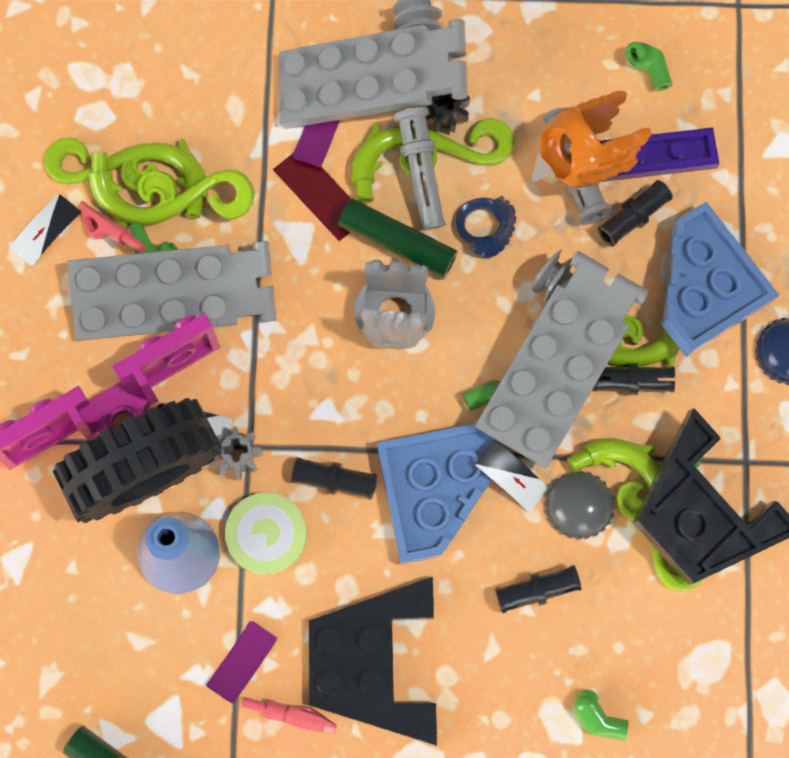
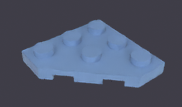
M707 202L678 218L672 225L662 326L687 357L769 305L779 296L778 292Z
M476 423L377 442L401 565L442 557L491 483L492 479L475 465V462L495 439L476 429Z

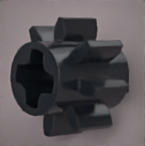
M452 94L432 97V104L427 105L429 106L427 107L429 115L426 116V120H433L435 123L434 131L437 132L440 128H449L452 133H455L456 124L459 120L468 122L469 112L464 108L469 106L470 96L460 100L453 99ZM445 104H446V106H447L448 109H453V110L447 111L446 108H445L444 106H441V105H445Z

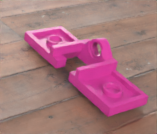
M203 313L198 317L195 315L187 316L177 322L174 326L175 330L161 338L160 336H153L142 342L138 347L139 351L112 366L121 382L88 400L80 386H77L53 401L45 399L36 403L29 409V415L16 422L15 420H9L0 424V462L9 470H12L77 431H80L87 441L93 440L100 436V432L108 428H114V421L118 415L130 413L134 417H138L144 414L149 407L159 402L152 389L154 386L221 348L214 328L206 314Z

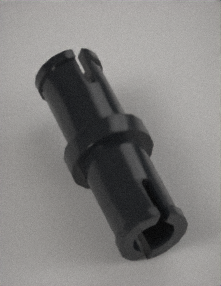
M656 180L635 199L628 198L622 203L620 211L597 228L600 237L606 244L614 247L618 241L636 227L643 228L648 224L649 217L673 199L670 189L662 181Z
M629 363V367H605L600 377H608L609 380H598L593 388V392L629 391V395H638V391H669L674 393L675 381H659L658 378H674L675 367H638V363Z
M297 457L293 466L291 482L326 489L327 494L331 495L341 492L372 500L377 484V474L342 468V463L338 462L328 465Z
M575 565L541 576L536 572L530 574V579L495 588L502 614L537 602L539 606L547 604V599L582 590Z

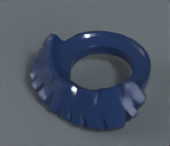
M502 195L495 199L485 197L473 199L467 202L458 212L456 219L457 231L462 240L470 245V250L481 258L489 259L497 256L499 252L505 249V245L509 244V238L512 237V232L515 231L514 224L517 220L515 208L513 205H509L510 201L505 200ZM476 210H487L494 214L500 225L492 236L476 237L471 235L465 228L467 217Z

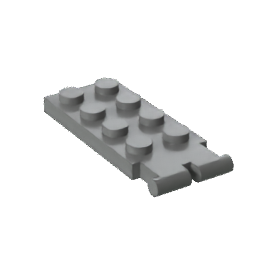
M452 19L449 21V28L429 31L425 25L279 51L280 124L285 129L420 107L431 105L432 97L452 94V98L457 100L467 98L466 62L461 60L453 61L455 58H461L466 55L465 21L462 19Z
M269 241L253 242V250L230 252L228 244L67 260L76 341L170 332L175 330V324L190 315L198 317L203 313L206 314L213 327L237 325V317L260 315L261 322L277 321L273 286H257L258 277L272 276Z
M577 251L570 263L576 270L565 289L559 285L555 288L475 425L476 429L547 469L628 330L629 325L624 323L623 320L634 301L642 305L650 292L619 273L611 286L605 284L602 281L609 268L580 251Z

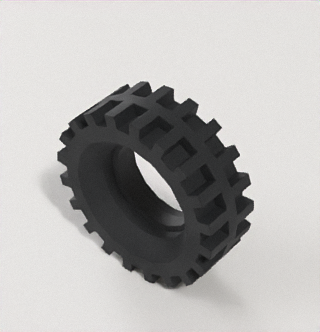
M185 398L177 404L175 401H172L161 408H151L138 417H130L123 420L122 424L100 432V436L83 442L79 445L80 448L66 454L63 457L64 460L56 463L55 469L52 471L78 523L81 521L88 523L93 519L95 521L103 519L109 514H118L130 506H137L144 500L163 493L169 487L182 483L188 476L201 471V467L211 464L215 460L214 457L222 453L221 450L223 448L198 400Z

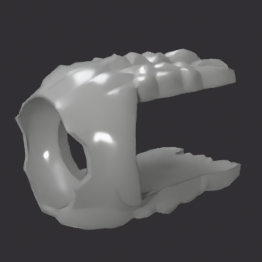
M395 258L391 259L389 265H384L381 260L375 259L372 262H366L364 273L366 274L367 282L363 285L357 296L354 307L355 321L360 331L366 335L368 342L376 348L396 347L410 349L416 347L420 340L432 329L435 318L434 302L426 286L428 267L417 263L407 267L403 260L398 261ZM397 297L405 300L410 305L411 313L405 314V312L396 311L380 312L379 310L381 304L387 299Z

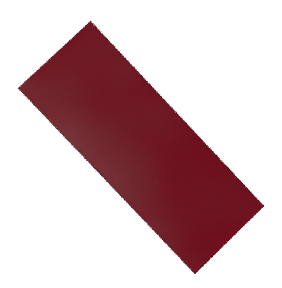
M292 153L276 166L273 171L340 242L351 233L338 226L341 214L351 197L322 166L317 167L293 159Z

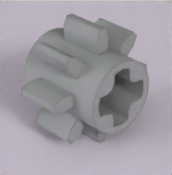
M233 427L232 435L226 438L222 435H217L223 449L221 450L222 453L214 457V459L224 461L218 469L221 475L231 470L235 472L238 481L242 479V472L248 469L257 473L258 469L254 463V457L263 456V450L259 447L251 448L256 439L253 432L244 437L240 435L237 427ZM241 446L244 453L241 454L240 461L235 462L230 454L234 453V447Z

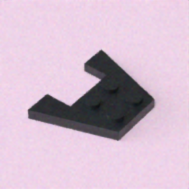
M695 408L688 410L633 520V524L688 585L705 579L789 538V514L779 502H769L747 525L694 466L721 439Z
M433 577L309 620L310 707L437 746L436 703L394 704L392 621L434 620Z

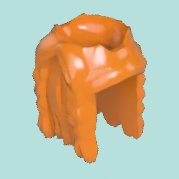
M614 91L606 96L602 95L599 98L581 102L575 107L563 108L549 121L541 135L540 150L541 158L553 171L555 178L564 181L570 188H580L587 185L595 186L597 183L617 176L621 172L630 171L638 163L636 155L637 152L641 151V146L651 136L650 127L639 129L629 135L621 136L602 144L596 137V134L603 133L611 128L610 126L613 124L611 119L618 115L620 110L618 106L626 100L627 94L625 91ZM570 142L569 151L571 152V159L565 150V144Z

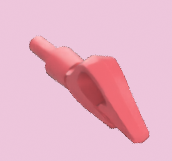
M80 202L86 229L92 237L102 239L110 236L120 245L127 244L139 253H143L146 250V245L133 237L130 229L112 221L90 207L86 202ZM94 220L98 223L97 229L95 227Z
M244 697L242 701L243 708L265 713L267 719L286 722L292 726L321 733L322 731L335 733L337 725L311 707L289 706L274 700L265 703Z

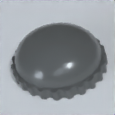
M580 470L577 473L571 471L569 474H563L560 479L557 478L554 484L549 486V492L545 494L546 501L544 506L546 510L544 513L548 516L547 521L552 524L554 530H558L560 535H566L568 539L575 538V540H580L584 538L587 540L590 536H597L599 532H603L606 529L605 527L611 523L610 519L614 516L613 509H615V504L613 500L615 498L611 495V488H608L606 486L607 483L600 480L598 475L594 476L591 472L584 473V471Z

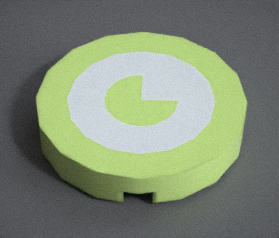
M257 493L244 498L232 509L226 521L225 542L231 557L241 568L256 575L274 574L288 570L300 559L306 546L307 527L301 511L290 499L277 493Z

